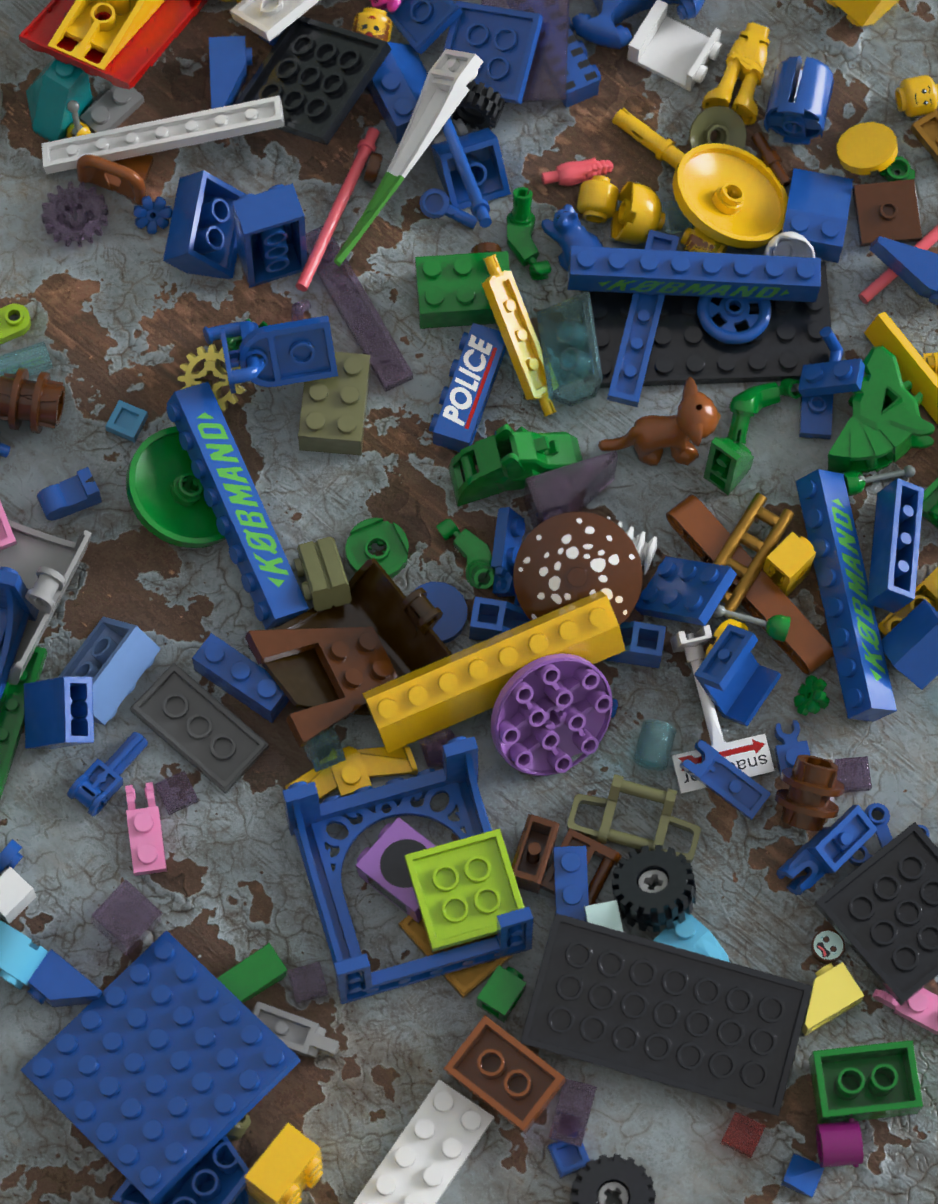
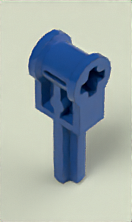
M133 732L106 763L97 759L72 784L67 796L70 799H77L87 807L88 813L91 816L97 815L110 798L121 788L123 778L120 775L146 748L148 741L140 733Z

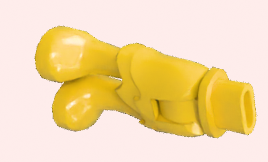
M749 22L745 31L740 32L739 38L734 42L727 56L726 69L720 83L716 88L707 92L703 98L702 107L704 110L713 106L729 108L734 86L739 76L742 84L731 109L742 118L745 125H752L756 122L758 108L754 101V92L756 85L760 86L764 78L767 48L770 43L768 39L769 28Z

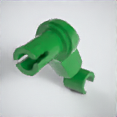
M519 187L513 191V209L507 215V245L522 266L529 265L530 277L533 280L549 278L548 273H551L550 263L547 260L536 261L539 251L531 238L536 220L531 212L533 192L531 190L528 191V188Z
M786 378L782 380L780 386L776 382L760 384L734 396L728 407L730 412L733 413L726 438L734 442L746 444L751 416L758 414L764 407L779 403L780 395L793 399L800 398V392H791L792 386L800 381Z
M445 519L439 523L436 528L445 541L452 536L456 538L453 541V546L466 559L465 575L468 583L477 589L489 588L493 584L495 570L491 568L492 555L489 546L466 528L460 532L451 519Z

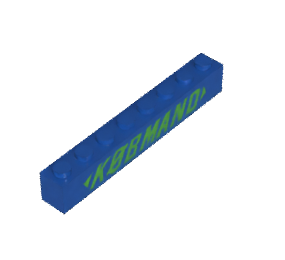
M571 246L568 261V290L816 302L821 288V258Z
M209 382L175 391L167 402L168 417L171 422L175 423L178 429L181 447L188 452L192 461V472L197 479H200L204 489L205 501L209 507H212L215 513L218 531L226 538L229 545L230 558L234 564H237L242 575L243 588L247 593H250L254 602L255 615L259 621H262L266 630L280 626L303 614L309 607Z
M817 469L795 482L808 540L816 552L813 563L848 719L874 722L897 711L874 607L867 604L869 585L844 474Z

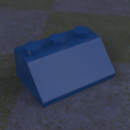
M387 42L391 47V51L367 85V88L397 144L401 142L428 73L416 50L410 44Z
M205 170L179 178L163 261L189 274L223 279L233 278L238 250L232 201L238 200L245 193Z

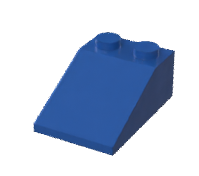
M793 168L782 233L794 231L803 235L813 246L815 258L838 263L846 232L853 179Z

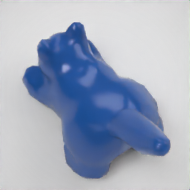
M566 204L562 209L558 210L554 214L553 221L549 219L542 221L543 231L562 248V253L558 256L560 265L566 271H568L571 246L603 247L599 238L587 231L578 218V213L575 212L570 204Z

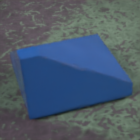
M793 1153L781 1185L813 1198L824 1168H821L820 1164Z

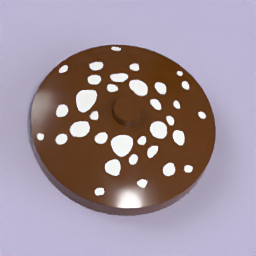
M583 511L555 515L534 528L525 538L517 553L513 571L514 589L518 602L530 620L602 591L609 599L619 626L633 611L640 596L643 579L641 559L629 535L610 519Z

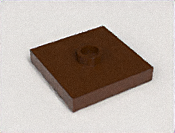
M914 179L853 186L860 247L870 246L878 236L901 243L920 241L922 239Z

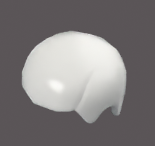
M786 231L773 237L768 242L764 255L815 258L813 246L803 235L794 231Z

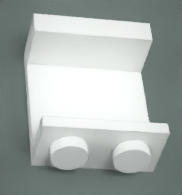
M656 0L629 44L627 60L691 91L696 82L700 84L705 78L708 71L706 65L709 60H715L721 51L722 44L719 43L721 30L716 28L709 38L666 16L668 4L661 0Z

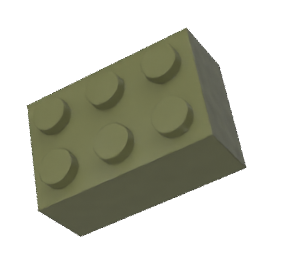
M334 352L338 376L304 382L298 432L299 450L362 456L371 371L370 355Z

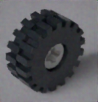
M648 845L642 846V852L639 854L636 853L635 849L628 853L629 860L622 857L619 861V868L615 867L613 871L612 889L614 900H617L620 917L622 919L626 917L627 924L632 927L638 923L639 930L646 931L647 926H652L653 932H660V926L666 925L667 930L674 928L673 921L675 920L680 924L686 920L685 913L689 915L692 913L693 903L696 904L697 899L695 878L690 862H686V857L682 853L676 857V850L671 847L668 848L667 852H664L662 845H655V850L649 851ZM653 881L655 883L659 882V886H656L654 890H649L648 885H652Z
M607 1154L599 1156V1159L595 1161L593 1159L590 1160L583 1169L579 1170L573 1181L569 1201L571 1204H606L607 1196L604 1193L607 1191L614 1193L617 1190V1192H620L619 1201L621 1204H655L656 1190H653L651 1176L648 1177L645 1173L646 1169L642 1165L637 1166L634 1163V1159L630 1157L627 1160L623 1159L620 1154L607 1157Z

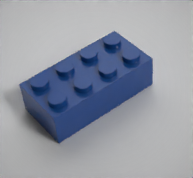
M293 183L289 185H275L269 188L268 191L256 195L245 194L239 197L238 200L232 201L238 257L249 288L302 272L307 262L305 216Z

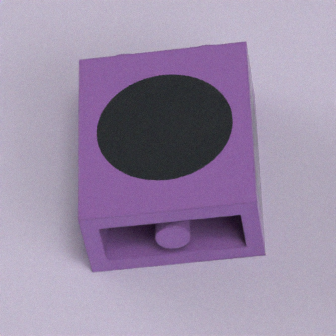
M398 817L392 824L388 823L383 827L378 835V840L371 848L367 847L360 853L355 866L360 878L419 923L422 920L404 855L432 848L435 845Z

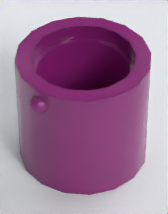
M850 1118L849 1121L816 1125V1146L821 1168L853 1165L856 1168L859 1164H863V1141L858 1120Z

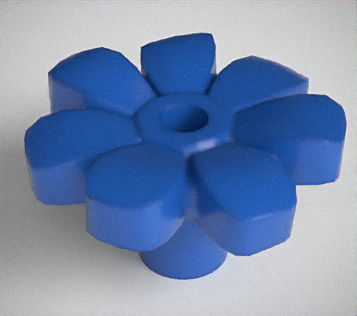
M145 196L142 198L143 206L137 205L134 207L133 213L137 217L135 219L136 226L138 228L146 226L148 234H156L157 226L162 229L168 227L169 221L167 218H171L173 213L171 206H166V200L160 196L154 202L150 196Z

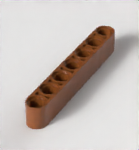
M690 494L666 513L669 524L703 562L713 564L731 534L696 496ZM739 544L731 558L748 567L752 557ZM761 569L741 604L752 617L767 621L775 615L791 617L785 641H774L803 673L810 675L834 656L833 649L819 631ZM738 576L735 577L728 589L731 593L741 579Z

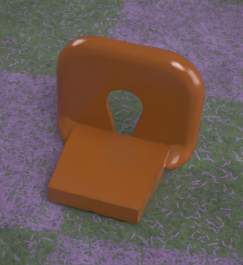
M146 154L109 161L95 155H83L76 163L78 181L82 184L92 183L105 189L116 191V193L134 199L136 204L143 205L142 198L146 196L145 182L153 164V156Z

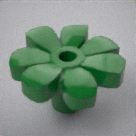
M813 675L805 679L806 685L802 683L799 687L798 693L801 695L794 697V705L798 707L797 712L803 716H807L809 712L813 714L818 713L820 708L825 709L830 702L826 692L823 691L827 685L826 682Z

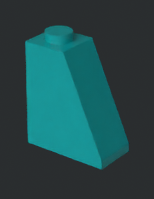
M55 58L40 72L26 90L33 132L49 142L61 140L67 136V129L73 123L72 113L67 108L69 101L76 100L79 103V117L93 103L88 74L79 67L62 63Z

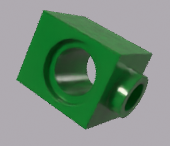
M498 965L477 996L476 1005L504 1023L526 990L527 983L523 981L524 976L512 967L508 966L504 969Z

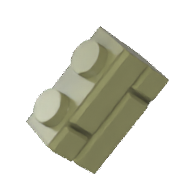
M330 536L318 539L315 543L310 541L299 544L297 547L299 558L293 559L298 578L303 576L305 578V582L301 583L305 600H311L314 610L317 612L330 609L333 605L337 607L349 604L352 601L350 587L334 538Z

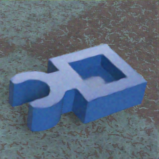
M797 720L792 721L793 732L790 734L782 731L780 723H776L775 737L783 744L775 746L774 749L780 777L782 769L794 767L798 755H810L807 740L800 742L797 740L800 732V725Z

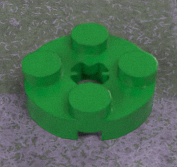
M383 518L363 520L355 525L350 532L345 547L346 559L352 571L356 573L367 560L375 558L390 578H393L407 565L409 553L407 536L403 529L394 522L392 524L383 521ZM377 543L379 547L385 546L386 551H382L383 555L381 556L371 555L368 551L372 550L370 545Z

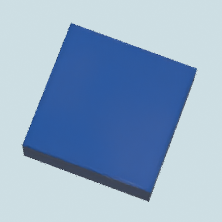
M579 1133L547 1145L560 1179L578 1172L590 1161Z

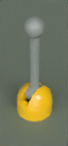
M71 100L67 104V108L72 113L73 123L67 129V138L73 135L80 136L91 133L87 124L79 121L78 110L80 105L76 100Z

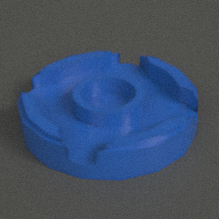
M432 581L418 586L415 590L423 588L427 592L426 597L435 608L439 607L443 612L440 620L432 628L443 643L453 641L462 633L467 622L468 607L464 596L455 587L445 582Z

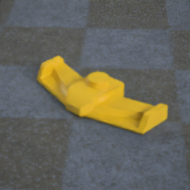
M408 745L390 753H387L385 747L355 749L348 746L333 751L330 758L290 782L285 788L288 789L290 785L296 782H315L319 800L337 788L340 796L344 797L354 794L359 788L372 787L370 778L406 774L417 775L418 768Z

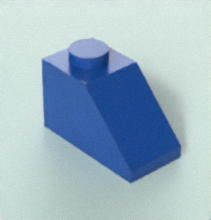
M52 949L47 953L28 980V987L30 989L27 993L41 1005L45 1001L52 1007L90 1004L93 1000H97L103 995L97 986Z

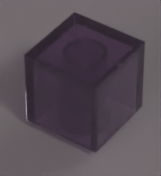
M125 879L91 915V924L128 956L161 921L162 912Z

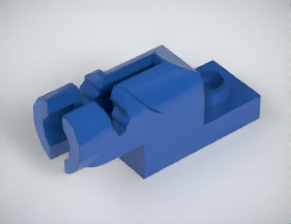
M852 805L831 827H823L822 831H819L806 844L800 847L793 854V857L789 858L777 870L776 874L779 879H783L785 876L793 879L804 869L807 874L796 877L786 887L791 893L801 895L806 889L811 888L825 873H835L878 829L859 805Z

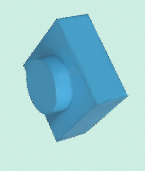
M119 400L105 426L106 431L135 443L148 418V412Z

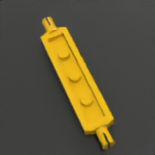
M496 254L483 258L490 276L481 284L526 400L538 399L544 416L551 415L557 412L550 397V394L556 389V385L511 271H501Z

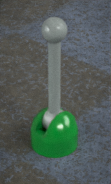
M907 465L903 470L864 477L862 473L853 470L841 473L844 474L848 496H854L865 489L866 483L900 476L911 478L915 475L916 470L912 465Z
M720 604L713 613L716 617L724 615L763 626L772 639L781 642L785 641L791 622V617L784 615L772 616L767 621L726 610Z

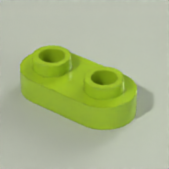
M9 304L0 308V345L26 334L31 327L30 313L21 304ZM12 315L20 316L16 321L9 319Z

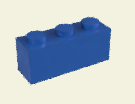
M212 633L192 657L196 672L271 723H273L289 702L288 697L264 668Z

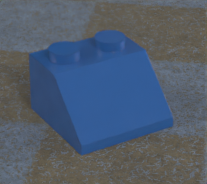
M489 128L459 136L482 198L490 201L511 194L498 137ZM447 140L431 145L437 173L444 191L449 197L450 204L460 210L470 207L471 201Z

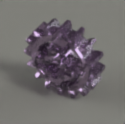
M72 181L68 182V189L65 190L58 185V194L48 193L47 197L50 203H42L44 213L41 214L43 224H46V233H53L56 243L63 238L66 247H69L72 241H76L78 248L82 247V240L85 239L90 244L94 243L92 235L102 236L101 226H108L106 215L109 214L108 206L104 205L105 199L103 194L97 195V190L94 186L86 190L85 182H81L79 187L75 188ZM74 207L76 208V211L78 213V215H76L77 221H74V217L72 215L74 214Z

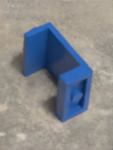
M728 624L694 676L722 717L748 726L782 675L778 671L759 665L751 653V650L758 642L753 632Z

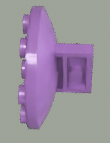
M552 654L528 663L508 680L494 704L491 716V734L497 751L509 765L525 774L546 776L567 772L571 767L597 750L608 728L612 714V693L608 681L602 672L590 661L573 654ZM583 752L577 760L572 762V756Z

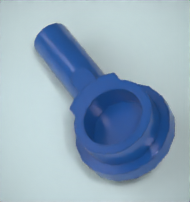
M428 189L420 198V209L428 218L437 219L445 215L471 229H474L478 221L476 217L451 205L448 195L441 189Z

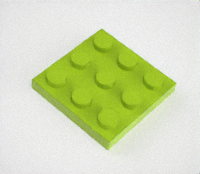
M500 829L404 855L432 952L497 934V915L524 908Z

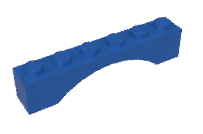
M475 596L469 639L485 641L531 620L523 609L507 601ZM636 621L623 622L619 627L626 651L605 660L659 669L666 626Z

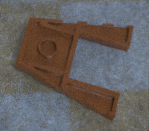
M374 627L251 630L245 636L258 665L315 649L339 697L338 700L289 714L286 721L299 748L305 746L314 737L327 732L333 725L349 718L355 711L367 705L362 693L399 678Z

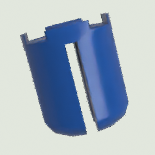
M801 56L785 59L775 70L763 126L768 133L772 129L775 133L784 136L783 142L796 145L810 144L811 138L818 137L819 135L822 137L834 79L830 68L826 64L811 57H806L803 70H801Z

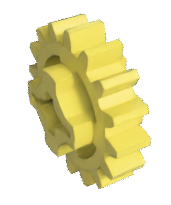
M211 344L209 345L208 352H206L204 347L200 346L197 348L198 356L189 353L186 357L190 363H182L180 365V368L186 372L178 377V381L185 382L186 386L182 389L209 382L219 407L222 411L228 409L227 401L236 404L238 399L235 394H231V390L224 397L219 398L221 388L229 385L227 371L220 365V360L225 363L223 347L218 352L216 345ZM206 358L204 368L201 371L193 372L196 365ZM240 365L239 367L232 368V370L241 369ZM212 371L213 376L222 379L214 383L213 386L211 380H206V378H202L210 374ZM235 384L236 393L243 394L245 389L239 384Z

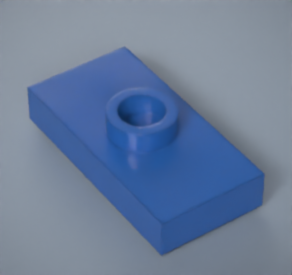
M833 394L811 397L801 396L799 437L831 438Z

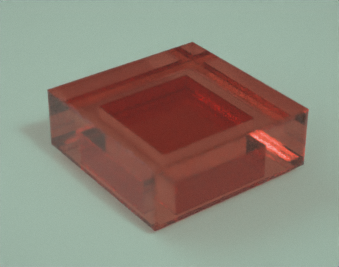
M735 1111L721 1144L751 1158L766 1126Z

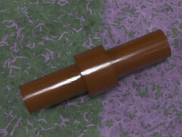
M762 132L754 134L751 139L762 156L760 160L767 167L771 168L780 184L784 188L787 187L791 181L781 166L782 160L777 151L771 149Z

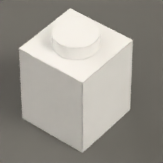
M11 867L0 876V919L2 918L8 925L37 897L34 889Z

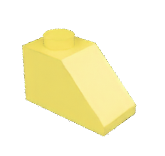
M843 962L835 967L830 963L815 973L817 978L814 979L811 985L812 990L801 1030L804 1036L861 1003L864 994Z

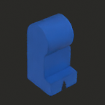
M88 467L77 471L76 476L61 481L60 484L48 486L37 494V499L47 520H57L102 502L100 491Z

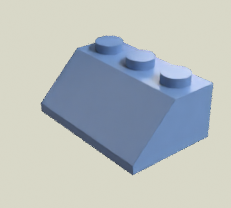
M102 617L58 677H92L94 722L105 725L115 716L117 708L124 698L134 690L136 682L144 671L153 664L155 656L161 648L137 625Z

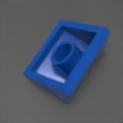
M924 599L881 640L883 651L891 664L921 690L938 676V612Z

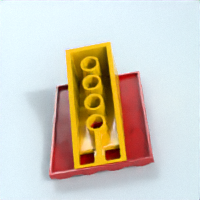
M52 0L19 35V42L24 43L32 50L47 53L62 63L79 67L89 75L99 76L117 87L130 90L137 84L148 68L155 64L174 38L180 35L191 19L197 16L208 0Z

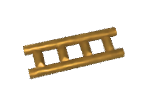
M760 493L755 494L713 564L730 566L737 573V576L741 578L733 592L731 593L727 590L721 600L725 604L724 608L733 612L737 610L763 568L766 557L774 550L795 516L791 510L786 508L783 509L780 516L765 509L763 505L767 498ZM755 518L772 527L764 542L747 533ZM740 543L757 552L748 567L731 558Z

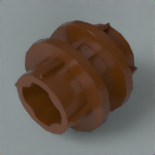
M19 368L16 374L4 373V376L0 377V420L8 421L10 429L19 430L23 420L30 421L31 433L40 434L43 427L55 429V426L59 425L65 402L63 382L52 381L50 373L42 371L38 375L37 381L29 380L28 369Z
M798 755L793 768L782 769L780 779L790 785L789 789L777 790L775 795V801L783 806L781 820L803 830L822 831L826 818L837 817L839 807L830 801V797L842 796L845 785L836 780L838 766L820 757Z

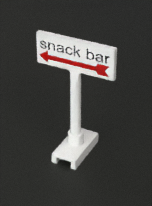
M710 625L703 626L695 634V637L694 633L687 634L686 639L685 631H680L670 640L673 653L685 651L687 663H691L693 674H695L703 659H705L703 646L713 637ZM694 676L711 747L749 777L774 772L765 734L724 742L715 705ZM697 750L671 756L680 794L708 788L680 768V763L684 760H690L695 764L701 763L702 756Z

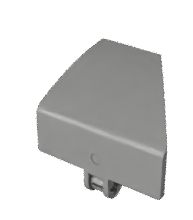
M8 520L17 544L0 550V567H8L19 573L28 589L25 598L39 610L36 621L28 620L14 663L9 672V684H18L80 564L92 535L87 530H84L79 535L77 542H72Z

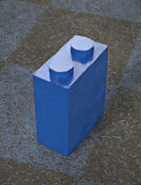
M63 676L24 684L25 749H56L94 743L92 677Z

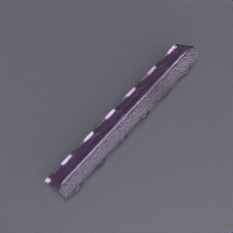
M323 226L306 233L308 258ZM332 235L316 272L363 354L370 355L371 368L383 389L387 392L412 380L413 373L347 259L343 261L340 267L334 263L340 247Z

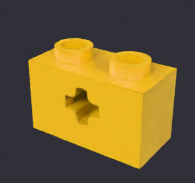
M791 532L766 557L763 571L786 596L809 575L816 555L814 547L805 537H798L794 532Z

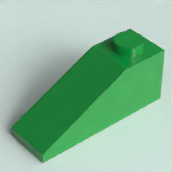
M715 437L710 445L704 478L729 495L751 469L754 456L751 455L750 450L742 443H735L729 438Z

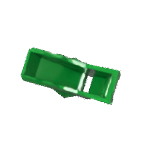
M884 346L872 347L863 361L865 364V374L861 391L852 392L853 394L847 402L853 408V416L849 419L828 453V471L837 473L850 470L860 473L877 472L886 468L892 462L898 461L911 448L923 449L934 444V439L928 435L934 433L935 427L930 422L922 419L918 406L923 401V394L918 392L915 396H912L909 393L912 389V383L909 380L903 382L896 356Z
M507 423L498 428L494 435L476 441L474 445L461 449L460 453L451 459V463L448 466L457 507L505 491L521 490L524 488L536 490L547 486L549 482L559 484L578 479L585 471L576 437L567 432L535 433L527 431L522 426L514 432ZM477 465H478V469H479V472H478V473H477L476 467H475V466H477ZM462 469H463V471H464V476H465V480H466L465 482L463 481V477H462V473H461V470H462Z

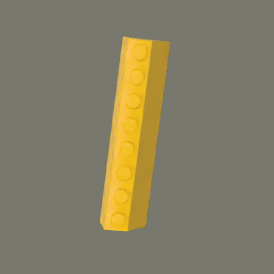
M599 591L366 691L362 695L387 753H390L492 709L500 691L508 680L522 667L538 658L564 653L580 656L592 664H596L626 650L620 627L606 594Z

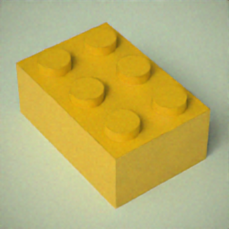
M287 1123L245 1175L249 1195L260 1204H300L302 1202L300 1196L307 1186L312 1189L323 1175L321 1171L323 1164L320 1147L291 1124Z

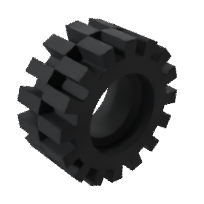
M473 80L466 85L469 92L453 112V119L457 120L460 118L465 126L469 124L472 129L478 127L480 130L485 128L492 130V128L496 127L505 106L504 99L500 98L501 95L498 92L494 93L492 87L486 88L484 83L480 82L478 85Z

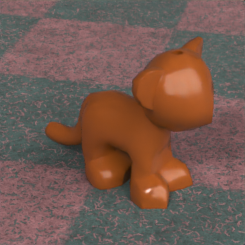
M688 377L685 381L682 401L678 406L677 415L643 416L635 421L634 426L625 436L601 440L598 447L601 451H616L634 446L638 459L650 466H657L663 455V448L670 447L673 459L679 464L688 466L699 457V453L693 444L699 446L702 439L715 431L721 415L713 401L698 391L694 379Z

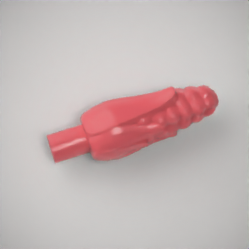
M595 157L582 161H569L558 165L555 171L541 173L543 185L558 182L561 186H574L584 181L592 180V177L595 175L602 176L611 173L614 165L610 160L598 161Z

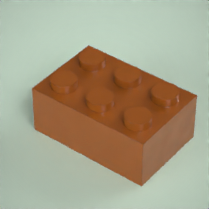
M484 1015L443 1068L450 1077L523 1134L528 1132L566 1082L565 1077L486 1015Z

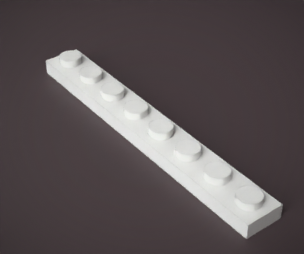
M278 95L42 143L43 168L46 174L76 169L77 160L87 154L109 161H116L285 127L282 101Z

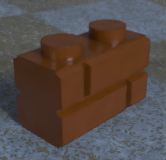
M528 814L524 831L522 832L511 865L518 888L539 894L558 835L559 823Z

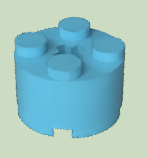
M0 921V977L21 990L23 985L27 986L29 984L28 980L49 951L42 946H37L30 938L5 922Z

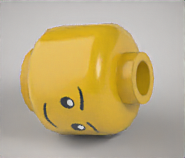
M928 75L902 80L900 87L895 90L898 110L900 112L903 111L908 117L927 115L935 111L938 105V83L935 84Z

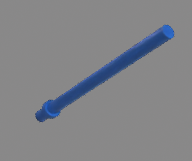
M450 117L442 127V130L471 201L470 210L472 215L477 217L481 227H489L492 223L489 215V204L482 198Z

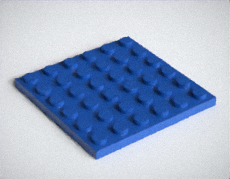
M167 930L102 991L103 995L99 999L93 1000L21 1069L23 1074L151 1204H155L301 1061L281 1039Z

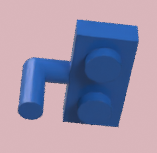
M830 327L822 328L820 335L830 350L829 361L803 365L798 387L801 396L811 397L861 391L865 364L862 359L842 360L843 347Z

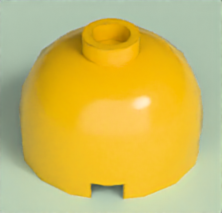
M628 181L619 193L618 201H622L619 211L616 210L615 215L612 217L611 237L622 243H645L649 230L656 231L662 229L665 222V213L662 212V204L656 192L643 184Z

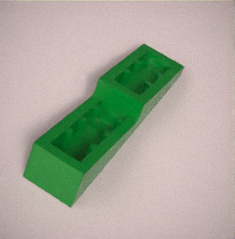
M268 943L217 979L244 1003L284 979L287 968L271 944Z

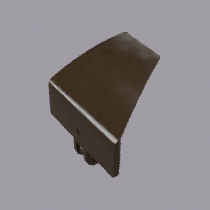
M375 558L367 560L348 582L352 599L349 604L337 607L333 605L330 609L318 612L313 607L273 629L374 627L399 677L452 655L432 629L443 615L439 607L435 608L426 597L427 592L423 588L413 591L406 597ZM315 649L262 664L297 708L307 709L339 699ZM367 705L358 709L353 714L371 716Z

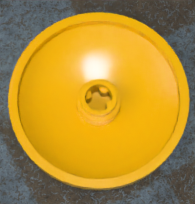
M720 143L699 145L688 151L681 159L673 175V192L682 213L699 231L719 243L743 249L765 246L773 237L780 234L784 225L788 195L771 168L767 167L762 160L741 148Z

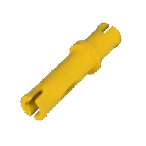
M625 108L620 109L615 114L612 120L614 125H617L636 141L656 154L655 158L660 162L665 161L676 169L685 153L675 147L674 141L670 138L667 140Z

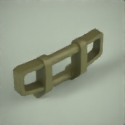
M614 774L608 799L577 794L574 797L567 822V830L571 828L603 844H606L608 841L642 850V846L648 845L649 851L655 850V845H662L663 847L668 825L688 831L693 835L690 851L686 854L682 853L686 857L687 863L693 861L701 829L698 825L671 816L677 790L669 788L667 791L623 780L624 776ZM620 792L664 804L654 840L610 829ZM580 804L605 807L599 831L577 825L574 822Z

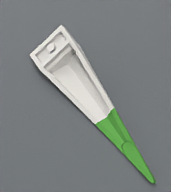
M445 49L428 72L409 124L383 179L363 215L334 259V263L339 267L469 92L466 85L476 78L478 69L483 63L476 54Z

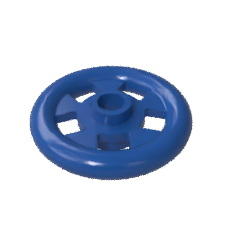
M699 297L697 314L700 324L711 337L723 343L744 344L756 339L767 328L771 318L770 300L723 298L719 306L711 302L713 297ZM749 303H758L759 314H749ZM736 305L740 310L734 312L730 310L729 306ZM717 314L726 322L721 327L717 326L712 320ZM746 321L749 328L737 332L734 325Z

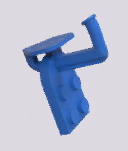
M328 315L260 328L257 323L251 321L203 328V335L207 344L211 345L213 341L220 339L222 341L231 394L236 393L235 384L249 381L263 387H277L338 376ZM242 336L239 349L229 351L227 338ZM240 365L241 369L232 370V368L239 367Z

